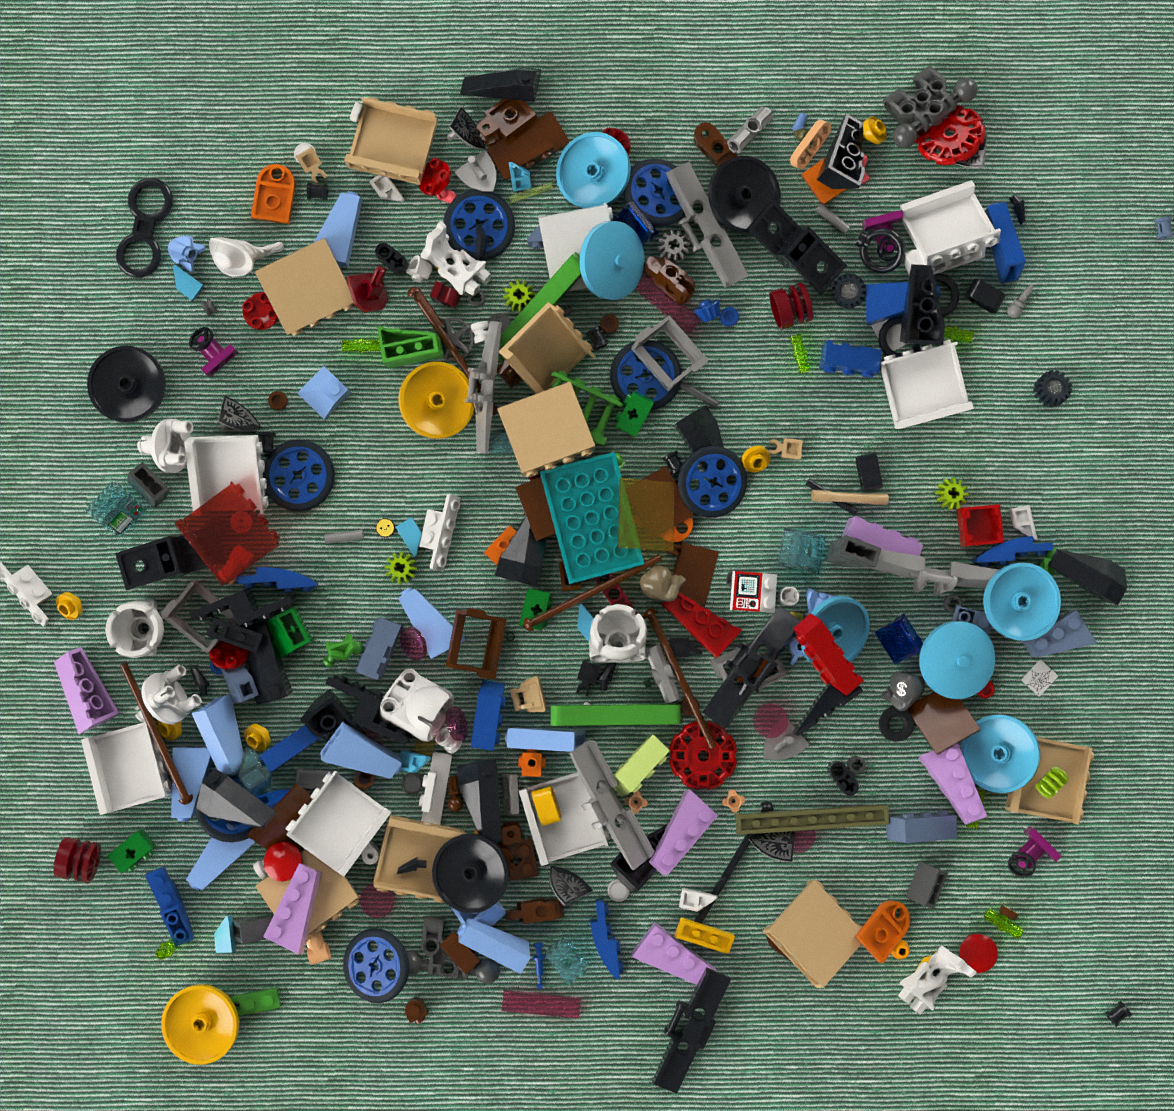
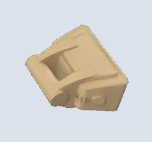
M538 675L526 679L520 684L521 688L510 689L515 712L522 709L533 713L545 712L547 710ZM520 692H522L525 704L522 705L518 694Z

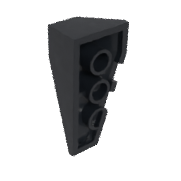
M522 67L464 77L460 93L461 95L535 102L542 71L541 69Z
M1057 549L1048 564L1056 572L1107 603L1118 605L1127 589L1125 569L1112 560Z
M496 760L476 761L457 766L458 788L471 814L478 834L484 835L494 842L502 841Z
M214 769L201 784L196 809L211 819L220 818L225 819L226 822L235 821L247 826L264 828L276 815L273 809L217 769Z
M667 825L646 836L654 851ZM621 851L610 863L618 880L632 893L639 891L657 870L649 863L651 857L635 870H632Z

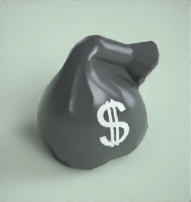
M896 671L890 679L891 688H887L882 693L881 698L890 701L898 711H905L924 692L925 680L923 677Z

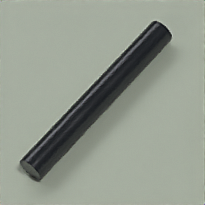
M810 478L805 484L813 490L828 491ZM833 502L853 516L858 510L847 502Z

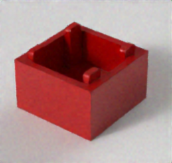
M1000 504L966 507L956 510L960 547L1004 543Z

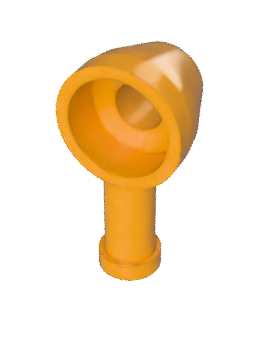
M901 939L891 954L896 959H905L910 953L908 943ZM901 948L905 950L903 954H899Z

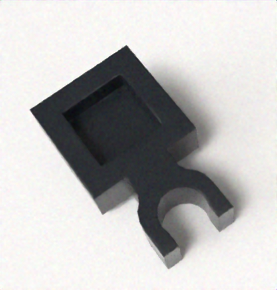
M669 638V645L675 657H689V651L695 654H702V651L695 650V645L701 644L699 641L689 644V638Z
M582 661L577 679L582 680V683L578 686L576 693L579 694L580 688L585 687L587 689L585 696L589 695V684H596L601 666Z

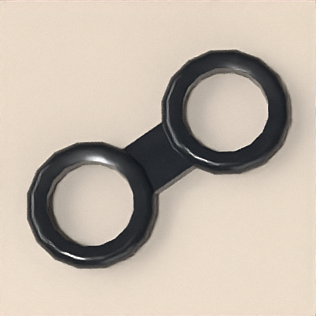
M145 178L138 181L131 188L128 195V206L131 213L135 216L132 234L126 236L118 245L116 261L119 268L126 275L133 278H143L151 275L158 268L161 261V250L158 243L153 239L156 222L164 219L170 213L173 206V195L170 188L163 181L156 178ZM148 186L161 189L165 197L162 209L154 214L142 213L136 204L138 193ZM137 241L147 243L153 252L151 263L141 270L130 268L124 259L127 247Z
M938 273L934 275L935 281L946 284L951 292L949 305L940 309L942 317L955 310L959 302L960 293L957 284L951 277ZM902 316L889 319L882 325L879 331V346L886 356L894 354L895 357L903 356L902 353L891 350L886 341L888 330L894 325L901 324ZM914 344L912 348L914 353L919 352L923 344Z

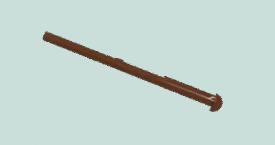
M411 287L407 292L408 298L412 297L469 379V366L465 358L459 355L456 347L442 328L445 325L421 289ZM477 379L476 391L480 393L481 384ZM493 403L492 414L494 416L498 413V409Z
M658 554L644 561V565L633 567L530 620L526 617L523 621V626L526 630L533 631V626L661 562L662 559Z
M649 608L644 612V619H649L709 748L712 749L717 745L655 616L658 612L653 608Z
M123 663L120 665L122 672L182 798L178 801L183 805H187L192 802L193 794L188 795L156 726V722L144 704L141 691L128 663Z

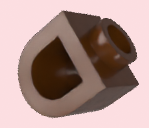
M357 770L353 779V785L361 791H367L372 786L376 775Z
M419 997L411 998L405 1007V1014L409 1023L415 1021L416 1024H419L426 1020L425 1016L428 1015L429 1010L424 1000Z

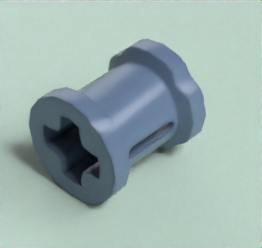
M1162 217L1154 221L1157 224L1158 230L1157 240L1174 237L1171 228L1172 217Z

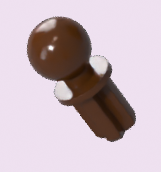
M457 776L448 777L449 793L447 795H451V798L448 800L447 805L450 811L458 812L463 807V802L458 797L461 792L458 788Z

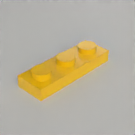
M682 917L674 934L678 939L729 954L735 939L733 933Z

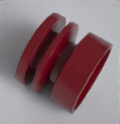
M802 282L797 283L795 287L793 285L788 286V295L783 288L769 292L772 313L780 330L793 327L794 317L799 324H803L804 319L806 322L813 320L811 298Z
M64 837L55 856L54 876L69 880L74 875V880L77 882L82 880L83 883H91L99 866L101 845L87 840L81 845L79 839Z

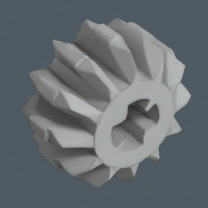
M670 230V236L667 233H663L664 239L658 240V243L661 245L657 249L658 251H663L660 257L663 258L667 255V259L673 258L674 263H677L678 257L684 260V254L689 253L687 247L690 246V242H684L687 236L683 235L680 237L681 231L674 235V231ZM673 243L677 244L674 250L670 249Z

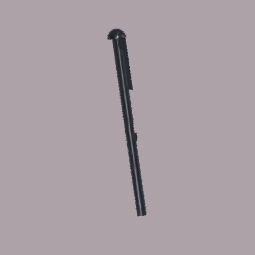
M764 801L760 804L763 806L761 812L774 811V806L771 802ZM746 834L711 894L719 896L751 843L749 838L754 834ZM715 901L701 909L695 922L702 924Z

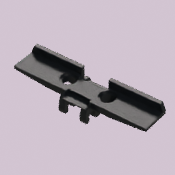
M779 606L749 647L740 642L737 646L740 648L738 654L732 662L727 660L725 663L732 671L702 713L722 728H727L753 691L758 693L760 690L758 688L774 666L777 667L778 663L775 661L796 634L793 628L801 620ZM760 646H767L768 653L766 655L758 654ZM764 660L768 661L754 682L750 683L749 681ZM739 677H743V683H745L741 688L735 685V681Z
M706 967L689 1002L677 1001L676 1011L668 1027H665L663 1031L666 1036L671 1037V1040L652 1080L653 1085L677 1094L697 1050L704 1049L716 1024L713 1017L731 981V977ZM697 1008H701L705 1011V1013L703 1015L695 1010ZM684 1012L685 1018L689 1020L685 1028L678 1032L675 1029ZM681 1042H686L689 1047L686 1050H680L678 1045Z

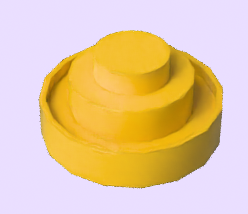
M871 116L863 122V136L867 141L876 145L881 144L887 138L886 127L881 120Z
M753 446L744 452L742 463L747 471L759 472L768 466L771 458L765 447Z
M64 592L57 597L56 606L65 618L74 620L82 614L83 609L79 597L69 592Z
M156 721L160 734L167 740L172 741L181 736V721L176 724Z
M251 724L245 729L244 737L251 748L261 752L270 746L271 739L266 728L258 724Z

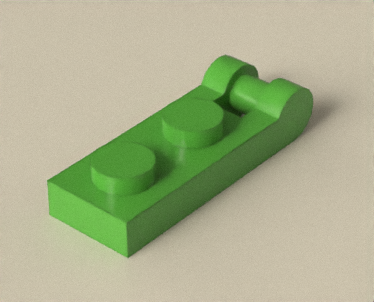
M278 987L229 996L233 1003L239 1002L240 1008H237L238 1016L281 1007Z

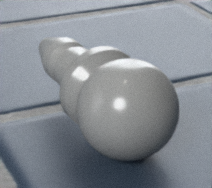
M1033 285L1025 288L1018 300L1014 299V303L1008 306L1007 314L1010 317L1017 318L1022 314V308L1026 306L1023 303L1031 294Z

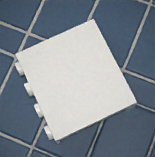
M972 180L900 205V210H902L904 216L902 222L925 265L937 266L942 262L957 259L962 255L974 253L979 249L991 247L999 243L1001 230L1000 228L995 230L974 194L975 185Z
M606 203L569 212L538 216L550 279L573 253L577 252L580 255L586 236L595 226L613 219L612 208L608 207ZM581 277L569 291L587 288L583 278Z
M950 339L945 340L943 345L932 347L931 344L920 347L921 351L914 353L913 349L902 352L903 356L895 357V354L886 356L884 361L880 362V369L895 429L974 409L972 401H968L955 345L958 344L957 342L951 343Z
M258 435L187 438L184 446L193 516H202L203 512L260 510V515L264 513L265 509L268 508V496H265L264 493L267 483L266 478H263L262 474L265 464L260 456L263 446L262 442H259Z
M146 721L81 740L100 815L172 795V783L167 776L168 768Z
M333 771V773L328 772L323 778L324 785L321 789L316 788L311 794V802L308 805L304 804L298 811V814H300L299 818L296 821L292 820L286 827L288 831L286 835L344 877L391 814V811L370 798L338 774L337 771Z
M578 772L519 789L541 866L549 864L551 861L603 845L605 847L608 846L607 841L611 840L608 829L601 827L594 830L591 824L599 821L592 808L584 811L581 806L589 802L591 797ZM552 786L561 811L562 821L542 826L533 801L532 791Z

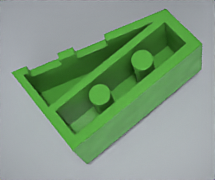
M377 326L382 362L388 368L444 357L442 342L436 333L414 330L406 331L397 328L389 329Z

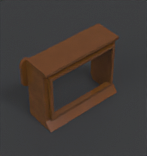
M468 608L466 611L456 609L445 666L476 672L478 677L495 679L497 677L496 672L507 619L486 615L485 611ZM466 616L491 621L482 668L457 664Z

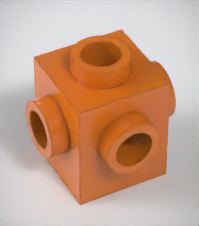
M536 749L523 751L522 756H519L518 767L522 768V776L541 777L542 768H546V757H542V752H538ZM533 759L536 763L531 765L529 760Z

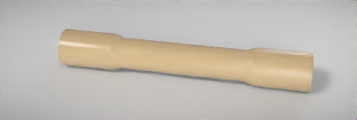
M812 490L811 500L815 502L833 501L887 505L889 500L888 494L880 493L862 494Z

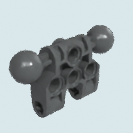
M928 66L913 77V82L919 89L913 96H909L902 89L898 88L883 100L885 108L900 123L893 132L895 144L901 148L912 146L916 141L918 132H926L930 127L941 124L944 118L956 109L958 102L973 100L978 91L975 81L970 78L958 80L954 85L953 93L949 95L947 93L946 79L933 67Z
M425 916L421 948L430 959L422 958L416 951H406L409 959V976L419 973L420 970L428 971V975L467 979L468 975H473L486 984L497 980L500 974V967L497 962L489 958L481 960L465 974L439 946L446 939L444 937L445 918ZM428 941L436 942L437 948L430 950L427 947ZM445 963H452L454 970L452 972L446 971L444 968Z

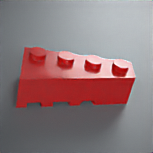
M810 613L793 628L797 634V641L805 647V654L813 660L811 664L820 672L821 675L819 677L825 684H831L847 696L864 681L860 675L853 672L855 667L843 656L845 653L834 642V637L822 620Z

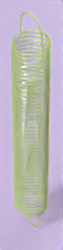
M538 186V187H534V188H552V189H553V186ZM551 189L526 190V191H542V192H546V191L551 190ZM542 192L517 193V194H515V195H519V194H530V195H527V196H509V198L526 199V198H529L528 196H534V195H537L538 193H542ZM510 199L513 202L520 201V199Z

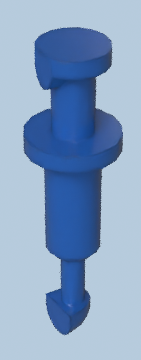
M537 942L534 943L536 954L533 955V960H535L536 975L538 976V984L536 986L537 989H542L541 976L543 975L545 955L542 954L541 949L543 943Z

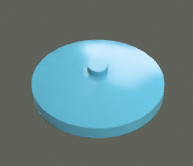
M601 132L582 134L573 139L564 148L558 159L556 167L558 187L563 196L579 208L600 206L603 203L609 206L623 194L628 185L631 172L630 159L622 144L612 136Z
M607 221L598 224L586 236L580 252V271L584 283L594 295L608 300L622 299L636 288L644 269V250L640 238L625 223Z
M1030 563L1010 564L998 570L989 580L983 598L984 611L991 626L1001 635L1013 640H1033L1047 633L1057 621L1061 608L1060 591L1053 577L1043 568Z
M848 596L831 597L815 607L811 614L822 620L834 637V642L845 653L843 656L848 662H851L861 652L867 641L870 628L869 616L865 607L855 599ZM801 645L803 655L810 663H812L813 660L805 654V647Z
M964 621L944 623L935 628L922 645L919 658L921 674L926 684L939 695L951 699L971 697L987 685L995 668L994 646L989 636L980 627Z
M991 715L978 720L976 723L981 730L964 739L961 744V752L973 782L979 787L995 793L1012 792L1029 783L1036 774L1040 763V747L1033 731L1021 720L1008 715Z

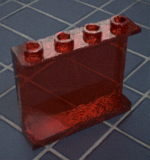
M232 481L228 487L187 517L175 522V525L222 586L227 585L281 545L278 541L281 539L274 529L270 531L267 527L269 522L263 514H257L255 511L257 506L251 498L248 500L243 495L245 490L239 483L235 485Z

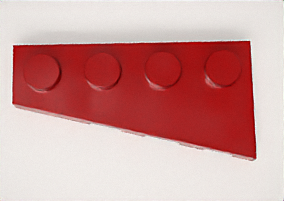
M678 592L677 598L674 601H663L661 603L715 658L742 631V629L731 625L727 620L716 616L712 611L701 607L680 592Z

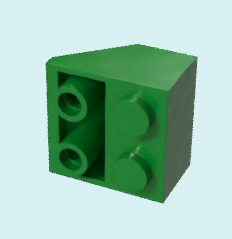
M292 607L267 621L280 658L314 642L297 607Z

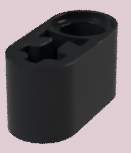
M378 244L375 249L378 260L396 275H405L409 265L406 258L389 244ZM389 250L390 253L387 257H381V251ZM395 259L399 264L402 263L403 267H397L393 260Z
M973 279L964 297L988 312L997 313L1006 295L979 279Z
M876 453L856 456V467L862 492L882 488V478Z
M840 761L830 762L827 772L840 791L849 796L856 794L859 784L846 765ZM836 765H840L842 768L839 775L833 774V768ZM845 778L847 782L852 783L850 790L846 788L847 785L841 779Z

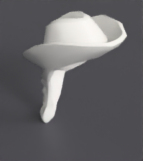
M223 237L210 238L209 241L210 253L214 263L222 273L232 277L246 275L253 270L254 262L257 259H262L271 253L280 252L284 248L282 242H276L264 247H256L246 241Z

